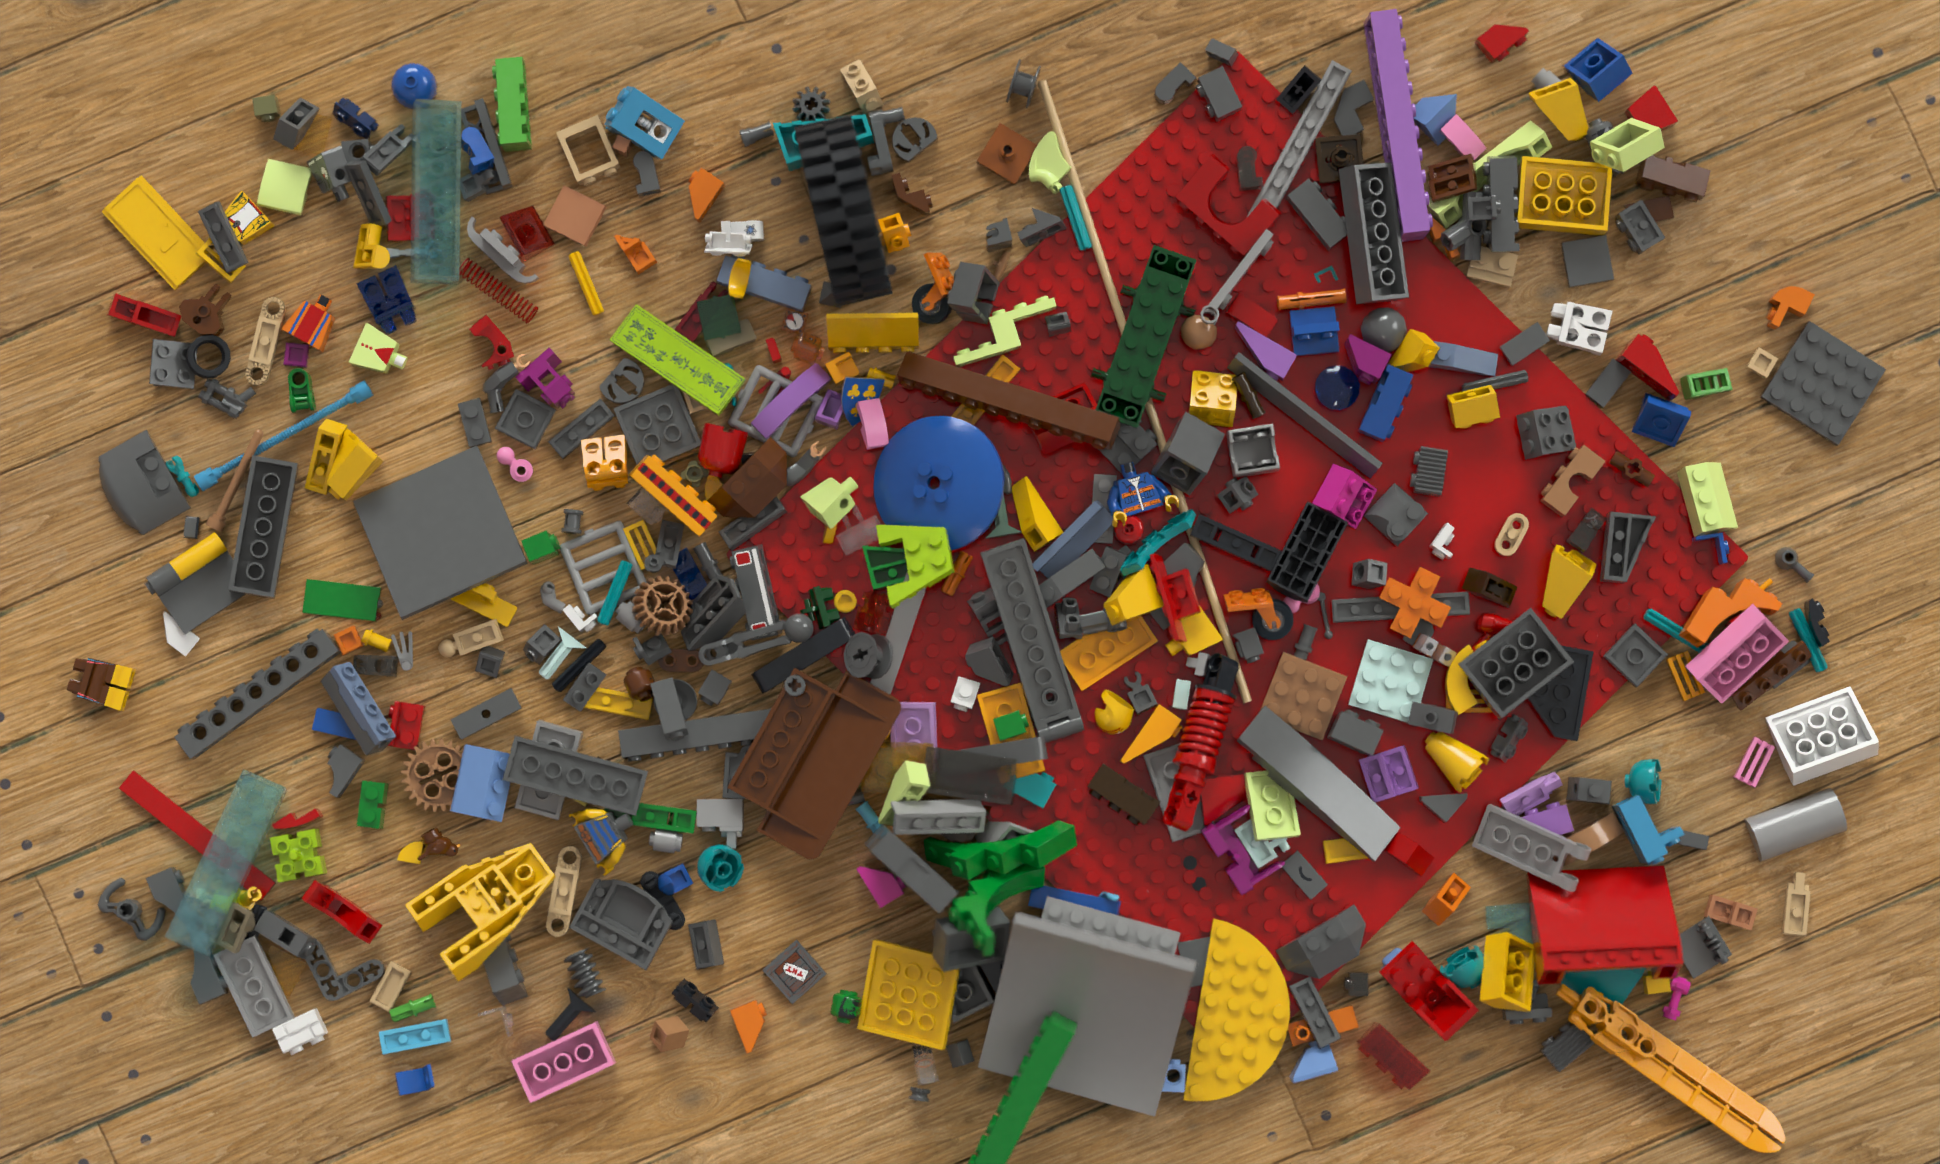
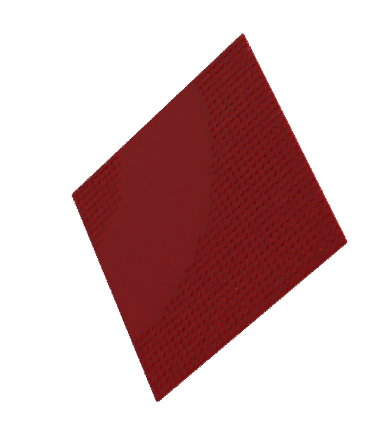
M1238 51V56L1232 66L1222 63L1218 68L1224 67L1241 102V111L1216 122L1214 117L1210 118L1205 106L1208 103L1205 97L1201 98L1196 89L1085 198L1126 322L1133 305V297L1120 294L1122 286L1124 284L1134 289L1137 288L1143 277L1154 245L1197 260L1183 297V306L1196 309L1194 315H1200L1202 309L1209 305L1245 258L1242 254L1237 255L1229 248L1231 244L1225 239L1219 240L1212 233L1213 229L1208 224L1203 226L1195 219L1196 214L1194 212L1184 210L1178 204L1179 200L1176 198L1178 193L1209 156L1214 154L1230 170L1212 192V209L1216 216L1225 222L1239 223L1244 221L1302 116L1298 110L1292 114L1276 100L1281 93ZM1319 131L1316 138L1325 136ZM1315 140L1277 208L1282 214L1268 229L1274 234L1271 239L1274 242L1265 256L1260 254L1231 292L1230 295L1233 297L1225 309H1218L1219 317L1215 324L1217 337L1212 346L1206 349H1193L1187 346L1180 335V329L1188 317L1180 314L1175 320L1154 380V389L1167 394L1164 402L1152 398L1167 443L1177 422L1185 412H1189L1193 371L1236 375L1227 367L1238 352L1262 370L1235 330L1238 321L1225 312L1237 293L1250 299L1278 319L1267 338L1293 352L1289 311L1299 309L1278 310L1277 296L1296 295L1297 292L1305 294L1345 289L1346 303L1304 307V309L1335 306L1336 322L1339 321L1340 329L1338 332L1339 352L1296 356L1283 381L1278 379L1277 382L1382 462V465L1370 479L1259 392H1257L1256 396L1265 413L1260 417L1252 419L1245 402L1240 400L1241 395L1237 389L1233 427L1210 425L1224 433V438L1206 476L1190 496L1183 492L1188 509H1193L1196 514L1193 524L1195 525L1199 514L1282 551L1306 503L1313 502L1333 464L1353 471L1377 489L1364 515L1394 483L1414 501L1421 504L1428 514L1397 547L1374 527L1364 515L1356 529L1347 525L1317 583L1320 592L1326 596L1324 603L1329 628L1333 633V637L1331 639L1324 637L1325 626L1320 601L1317 600L1311 604L1301 602L1299 610L1296 613H1292L1293 625L1286 636L1278 640H1268L1257 634L1264 653L1259 655L1260 660L1247 664L1243 657H1239L1235 646L1237 641L1232 635L1254 628L1252 624L1254 609L1228 612L1224 595L1234 590H1240L1242 593L1251 592L1252 589L1263 588L1265 591L1269 590L1272 599L1283 601L1287 596L1277 592L1266 582L1271 573L1270 571L1199 540L1252 701L1243 704L1236 680H1234L1231 693L1236 695L1237 698L1234 701L1233 707L1230 708L1231 713L1223 714L1229 718V721L1224 724L1226 731L1221 732L1224 734V738L1218 740L1222 744L1221 747L1215 748L1219 751V755L1214 757L1217 760L1214 769L1215 773L1214 775H1206L1205 779L1267 771L1252 759L1254 755L1239 744L1237 740L1260 712L1282 653L1286 652L1294 655L1296 650L1294 646L1300 639L1304 624L1315 627L1317 631L1311 646L1313 650L1312 653L1308 654L1307 661L1347 676L1323 740L1299 731L1296 732L1330 760L1370 798L1371 796L1359 762L1360 759L1368 756L1327 738L1337 714L1348 709L1359 714L1358 719L1362 721L1370 719L1380 724L1379 728L1384 731L1373 755L1405 745L1419 789L1376 802V804L1400 827L1398 832L1419 844L1435 859L1422 877L1385 850L1382 851L1374 862L1369 858L1326 864L1323 841L1342 839L1343 837L1294 798L1301 835L1286 840L1291 848L1284 853L1279 845L1273 848L1278 857L1260 867L1258 872L1275 862L1287 860L1298 850L1328 885L1310 900L1281 867L1254 884L1252 890L1241 895L1224 870L1225 867L1235 862L1232 856L1224 853L1217 857L1202 833L1172 842L1167 825L1163 821L1160 804L1145 825L1139 823L1136 826L1126 819L1128 814L1122 810L1117 813L1108 807L1109 801L1102 797L1098 800L1088 793L1090 788L1087 785L1101 765L1105 764L1158 800L1143 755L1181 743L1180 738L1184 735L1183 728L1186 727L1185 721L1189 718L1190 705L1194 702L1195 684H1203L1205 679L1194 674L1195 669L1186 666L1187 657L1198 659L1199 652L1211 656L1215 653L1227 656L1223 641L1191 656H1188L1184 649L1172 656L1165 646L1173 640L1169 633V627L1163 631L1150 613L1142 615V618L1158 642L1083 691L1080 690L1066 669L1085 730L1046 743L1048 759L1042 760L1045 768L1043 772L1054 778L1053 783L1056 786L1044 808L1004 788L1005 782L1001 783L997 767L945 776L967 799H979L978 795L971 796L973 792H976V788L970 786L971 784L977 785L979 783L978 776L982 781H986V778L990 776L989 783H997L992 788L998 794H991L989 796L991 802L989 803L986 798H982L981 801L983 806L992 807L986 816L990 822H1011L1033 831L1042 829L1057 820L1074 825L1077 846L1044 866L1045 878L1055 888L1098 897L1103 891L1119 895L1118 901H1121L1119 916L1180 932L1178 942L1210 937L1213 919L1236 925L1250 933L1267 948L1282 971L1289 994V1020L1300 1010L1289 990V986L1310 976L1286 970L1275 950L1353 904L1366 923L1361 944L1362 948L1478 831L1487 805L1492 804L1501 808L1500 799L1521 788L1568 741L1556 738L1551 734L1528 699L1500 721L1493 712L1461 713L1457 715L1454 734H1444L1486 755L1489 761L1487 765L1481 764L1479 768L1482 772L1466 789L1462 787V792L1459 793L1425 749L1427 745L1425 740L1432 732L1437 734L1439 731L1410 725L1396 719L1349 706L1348 702L1368 639L1430 658L1402 640L1403 635L1390 629L1394 619L1333 623L1331 600L1380 597L1384 586L1374 589L1353 586V563L1366 559L1387 563L1386 582L1390 577L1410 587L1419 567L1440 576L1432 594L1468 592L1462 589L1469 568L1489 572L1517 586L1510 608L1503 607L1469 592L1470 615L1447 616L1441 628L1433 625L1434 633L1431 638L1439 642L1438 644L1458 653L1467 645H1470L1472 648L1485 634V632L1478 630L1477 625L1478 619L1483 612L1496 614L1513 622L1531 608L1560 645L1594 651L1581 728L1628 681L1603 657L1620 637L1635 623L1661 647L1671 635L1643 618L1645 612L1648 609H1653L1679 626H1682L1691 616L1705 591L1712 587L1720 588L1748 560V555L1724 531L1723 538L1724 541L1727 540L1729 546V554H1726L1728 563L1719 565L1714 538L1692 542L1694 535L1682 490L1540 349H1537L1515 365H1510L1499 347L1522 331L1426 236L1424 239L1402 242L1409 298L1389 302L1356 304L1348 237L1328 251L1286 200L1288 194L1309 178L1311 182L1315 181L1321 187L1323 197L1326 200L1329 198L1337 208L1335 211L1340 218L1342 216L1345 217L1340 182L1319 184ZM1326 158V159H1325L1326 163H1331V158H1330V161H1329V162L1327 161V158ZM1067 216L1063 220L1067 229L1045 238L1000 282L995 301H981L993 305L990 317H992L993 312L1005 309V312L1014 310L1013 306L1026 302L1027 306L1034 304L1036 299L1048 296L1049 299H1055L1056 309L1014 322L1021 343L1020 349L959 368L986 375L999 358L1004 355L1020 368V371L1010 381V384L1053 397L1085 382L1098 404L1103 390V381L1091 377L1093 368L1107 372L1111 367L1121 339V333L1092 246L1087 250H1079ZM1332 266L1339 280H1335L1331 270L1319 275L1321 282L1318 283L1314 274ZM1388 307L1397 310L1404 317L1407 333L1412 329L1425 333L1432 341L1456 344L1498 354L1495 376L1526 370L1528 381L1494 390L1497 396L1500 418H1496L1489 423L1480 422L1472 424L1468 428H1456L1451 421L1447 395L1462 392L1461 385L1491 378V376L1432 367L1410 371L1408 373L1413 374L1410 382L1412 388L1408 397L1404 396L1401 405H1403L1402 412L1399 418L1395 417L1392 425L1395 428L1390 439L1385 438L1383 442H1380L1358 432L1379 380L1375 384L1371 383L1370 385L1358 380L1359 376L1354 374L1344 343L1350 334L1363 340L1361 333L1363 319L1370 311ZM1067 312L1071 324V332L1049 337L1045 317ZM1206 313L1203 315L1208 317L1210 321L1214 320L1211 314ZM962 320L925 357L955 366L953 356H957L956 352L967 348L973 351L979 349L978 345L986 342H991L992 345L996 344L989 320L987 324ZM1396 350L1393 351V352H1390L1391 356H1390V358H1389L1387 364L1389 363V361H1390L1391 358L1393 357V355H1394V353L1396 352ZM900 383L880 401L889 440L903 427L918 419L930 416L951 417L962 404L957 401L950 403L938 395L928 396L922 390L916 388L913 390L906 389ZM1566 406L1569 410L1576 447L1579 449L1585 445L1605 460V463L1592 480L1588 481L1580 475H1573L1570 478L1569 488L1579 498L1564 517L1559 516L1540 502L1543 498L1541 492L1548 483L1552 485L1557 479L1554 476L1562 465L1567 466L1570 462L1568 456L1572 451L1546 454L1525 460L1516 415L1532 410ZM1144 408L1141 417L1142 422L1139 425L1145 431L1150 429L1153 432L1146 408ZM985 412L974 425L995 446L1002 464L1010 474L1012 486L1027 476L1063 532L1092 504L1094 474L1116 475L1117 480L1124 478L1108 459L1090 443L1084 441L1083 443L1073 442L1044 455L1031 427L1026 423L1020 421L1019 423H1014L1004 416H992ZM860 421L814 466L803 480L797 483L780 499L787 512L733 551L762 544L776 606L787 618L805 609L804 600L810 599L808 590L813 587H831L834 598L838 592L848 590L855 595L857 604L855 609L849 613L838 611L840 619L845 617L855 634L864 632L869 635L880 634L886 637L895 608L892 609L890 606L887 588L873 591L862 545L881 547L876 525H885L878 512L873 487L876 465L884 447L867 450L861 433L862 423ZM1273 424L1280 470L1278 472L1247 476L1259 495L1252 499L1254 504L1242 511L1241 508H1238L1229 514L1217 496L1227 488L1225 484L1233 479L1226 433L1228 430ZM1158 445L1135 465L1137 474L1142 472L1151 474L1160 456ZM1421 446L1448 450L1443 490L1440 497L1413 493V487L1409 486L1411 474H1415L1417 466L1413 464L1414 452L1419 451ZM1616 451L1631 460L1639 459L1642 461V467L1655 475L1648 487H1645L1633 478L1626 480L1622 477V471L1609 463ZM1634 464L1627 466L1630 474L1637 472L1634 470L1636 468ZM832 477L841 484L851 477L858 485V488L850 494L855 502V506L837 523L833 543H823L825 524L810 513L801 496L828 478ZM938 477L932 478L930 482L931 488L935 490L940 485ZM1156 477L1166 486L1171 495H1174L1171 485ZM1004 493L1009 526L1021 531L1013 494L1006 495ZM1163 502L1162 506L1133 514L1142 521L1144 531L1137 543L1127 545L1131 552H1136L1143 545L1142 540L1152 531L1156 530L1159 532L1164 526L1169 524L1168 520L1180 514L1176 504H1169L1171 512L1166 510L1165 502ZM1609 512L1656 516L1627 582L1620 584L1600 581L1606 514ZM1514 513L1523 514L1528 519L1529 527L1518 549L1510 556L1499 555L1495 550L1494 543L1506 519ZM1597 514L1598 516L1595 517L1598 525H1592L1593 528H1589L1587 524L1591 525L1592 523L1590 521L1592 520L1594 522V518L1586 519V517L1591 518ZM993 521L989 528L975 541L960 549L951 551L953 565L960 551L973 557L964 573L965 578L961 579L952 596L941 591L947 577L931 587H926L891 695L900 702H936L938 754L990 745L977 696L973 708H968L967 712L955 709L954 704L950 703L959 676L980 683L977 695L1007 687L975 675L965 660L970 644L988 638L978 618L967 603L975 593L984 592L991 587L980 552L1024 538L1033 564L1055 540L1034 552L1022 533L985 539L995 529V522ZM1514 521L1512 523L1513 528L1519 529L1520 523ZM1449 523L1455 527L1452 531L1455 536L1448 546L1443 545L1442 547L1453 555L1450 559L1444 558L1442 560L1432 553L1433 549L1429 546L1443 525ZM1113 527L1112 544L1093 543L1085 552L1093 548L1096 554L1102 557L1107 546L1120 550L1125 544L1116 539ZM1186 530L1171 538L1154 554L1161 555L1163 561H1165L1184 543L1190 544ZM1503 541L1502 547L1504 549H1508L1510 546L1507 541ZM903 542L885 546L904 549ZM1556 545L1563 546L1565 552L1576 550L1597 564L1593 577L1562 619L1557 616L1552 617L1543 607L1551 556ZM729 550V551L727 552V557H728L729 559H730V556H732V551H731V550ZM1149 558L1148 561L1146 562V564H1148L1149 568H1150L1151 558ZM1034 569L1039 585L1048 579L1041 571L1037 572ZM1198 572L1194 589L1199 606L1220 634L1201 574ZM1152 574L1155 583H1158L1156 577ZM1094 576L1063 597L1075 598L1077 600L1080 615L1103 611L1105 608L1104 603L1109 598L1089 589ZM1121 576L1118 580L1115 590L1123 581V578ZM1063 598L1056 603H1062ZM834 599L824 602L826 610L836 608ZM1055 604L1046 609L1059 650L1061 651L1076 641L1077 638L1059 639ZM999 616L986 624L989 628L1000 622L1001 617ZM817 620L812 621L814 627L812 636L824 629L819 630ZM1272 622V627H1276V622ZM1004 628L992 636L994 638L1001 636L1005 633ZM1006 641L999 645L1014 673L1008 685L1010 686L1020 683L1008 642ZM846 644L826 655L843 674L847 671L844 663ZM1434 659L1421 703L1446 708L1445 678L1448 666L1440 664ZM1135 672H1139L1141 675V686L1149 685L1158 705L1160 704L1181 719L1179 724L1182 728L1175 738L1170 736L1168 740L1123 764L1120 760L1156 707L1139 715L1134 710L1129 727L1119 734H1108L1102 731L1095 722L1096 708L1105 710L1106 703L1102 699L1101 694L1106 689L1114 692L1132 706L1127 696V693L1131 692L1132 689L1125 686L1124 677L1127 676L1129 682L1134 683L1137 681ZM867 676L861 677V679L865 680L866 682H871V678H868ZM1176 679L1191 681L1187 710L1172 708ZM1467 679L1469 689L1476 690L1470 680ZM1052 693L1046 694L1047 700L1053 697ZM1473 694L1475 699H1482L1479 694ZM1476 704L1471 708H1487V704ZM1514 714L1520 720L1523 718L1528 723V731L1525 737L1518 741L1514 756L1504 763L1499 756L1497 758L1490 754V747L1497 735L1506 738L1507 734L1500 730L1507 718ZM1032 721V725H1033V729H1034V732H1035V736L1038 737V736H1037V732H1036V728L1034 727V724H1033V721ZM981 783L980 789L977 791L979 794L983 793L984 796H987L988 790L991 788L989 785L985 786L984 783ZM1247 793L1244 801L1215 819L1214 824L1248 805ZM1467 793V799L1447 822L1441 821L1419 801L1421 796ZM1248 810L1246 814L1230 823L1233 829L1251 819L1250 811ZM1188 856H1193L1197 860V865L1192 870L1186 869L1183 865L1184 859ZM1197 877H1202L1206 881V887H1202L1200 891L1195 890L1192 885ZM1178 945L1175 951L1176 955H1179ZM1344 965L1320 979L1311 977L1317 991ZM1202 985L1190 987L1182 1015L1194 1028Z

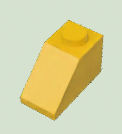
M1410 329L1388 364L1405 372L1425 368L1433 361L1440 347L1425 333Z

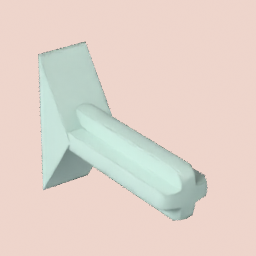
M559 626L558 629L562 641L538 672L547 680L551 678L573 648L587 649Z

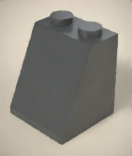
M1185 412L1177 422L1151 474L1190 496L1208 473L1225 434L1201 421L1196 416Z

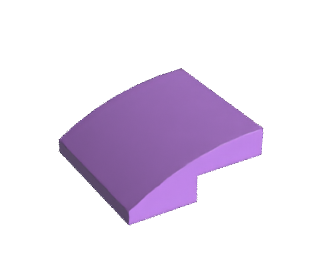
M1405 745L1359 760L1371 799L1375 803L1419 789Z

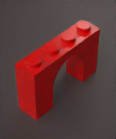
M1212 154L1178 193L1176 198L1179 200L1178 204L1184 210H1191L1196 214L1195 219L1203 226L1208 224L1213 229L1212 233L1219 240L1225 239L1230 243L1229 248L1234 253L1245 256L1264 231L1271 227L1282 212L1264 198L1242 222L1228 223L1218 218L1211 206V195L1214 188L1228 173L1230 168Z

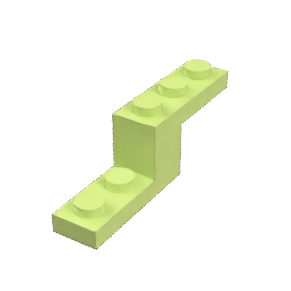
M1048 296L1036 299V303L1028 306L1025 302L1013 306L1014 310L1005 312V309L993 312L992 317H989V323L996 344L992 345L991 342H986L978 345L979 349L970 351L967 348L956 352L957 356H953L955 366L961 367L1020 349L1021 343L1014 322L1055 310V299H1049Z

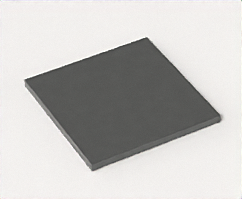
M477 445L353 501L402 620L528 564Z

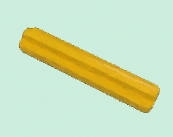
M579 251L571 253L569 259L590 310L594 316L604 312V309Z

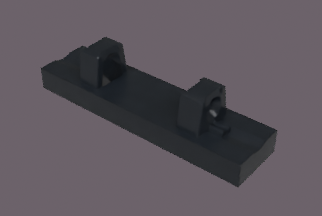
M1199 514L1190 534L1191 537L1270 572L1273 570L1282 552L1275 547Z

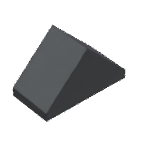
M1467 793L1421 796L1419 801L1441 821L1447 822L1467 799Z

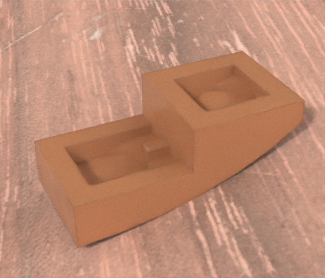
M1710 895L1704 917L1709 916L1711 919L1752 930L1758 909Z

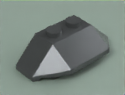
M716 575L693 600V604L690 606L693 610L692 614L689 615L690 621L681 630L688 651H693L704 645L721 640L745 615L746 610L734 579L723 575Z
M1353 904L1275 951L1286 970L1320 979L1359 956L1366 923Z

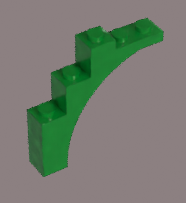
M1059 820L1035 832L1001 841L952 843L932 837L923 840L927 861L950 868L952 875L968 881L987 869L1006 874L1022 863L1041 868L1077 846L1074 825Z
M1022 863L1006 874L989 869L985 870L983 879L969 881L968 891H966L964 897L951 900V908L948 910L950 922L954 923L958 931L966 930L974 939L975 946L981 950L984 956L993 955L995 935L986 923L987 918L995 907L1009 897L1027 890L1044 887L1045 867L1037 868Z

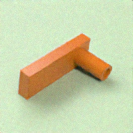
M1352 1005L1328 1012L1338 1033L1358 1028ZM1305 1019L1289 1023L1288 1033L1292 1046L1315 1040Z

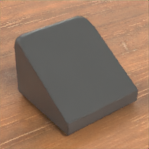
M490 646L482 648L475 671L497 678L505 652Z

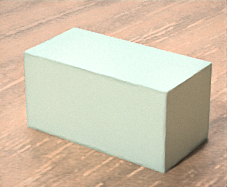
M1176 679L1172 708L1187 710L1191 681Z

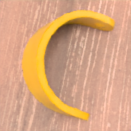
M738 258L734 262L728 283L730 296L744 298L750 276L751 261Z

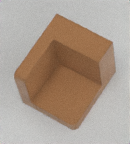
M678 1016L655 1020L650 1039L661 1052L683 1048L689 1029Z

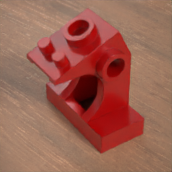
M486 314L469 328L474 336H485L493 343V354L481 365L482 367L487 366L488 370L494 369L493 364L497 363L498 367L510 362V358L514 357L510 341ZM504 345L506 347L505 352L498 353V346Z

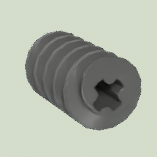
M589 948L571 954L564 959L565 963H572L567 970L575 971L570 977L571 980H579L574 985V988H582L577 994L578 997L588 998L607 990L606 988L598 987L603 982V979H595L600 972L592 971V968L596 966V962H588L593 957V954H585Z

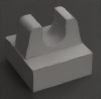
M1199 652L1198 659L1187 657L1186 666L1195 669L1194 674L1196 676L1205 678L1211 655Z

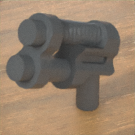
M208 378L204 384V387L208 389L207 391L202 390L198 398L202 400V403L227 413L233 419H237L247 407V404L244 402L254 396L256 392L250 387L238 395L234 388H227L219 384L218 380ZM214 392L224 396L222 402L213 398Z

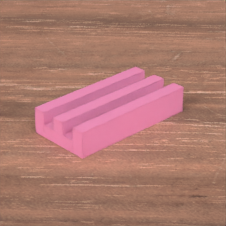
M1753 737L1734 778L1755 788L1775 746L1757 737ZM1756 744H1758L1760 747L1745 777H1743L1741 774ZM1764 748H1766L1767 751L1760 763V766L1753 780L1751 781L1749 779L1761 757Z

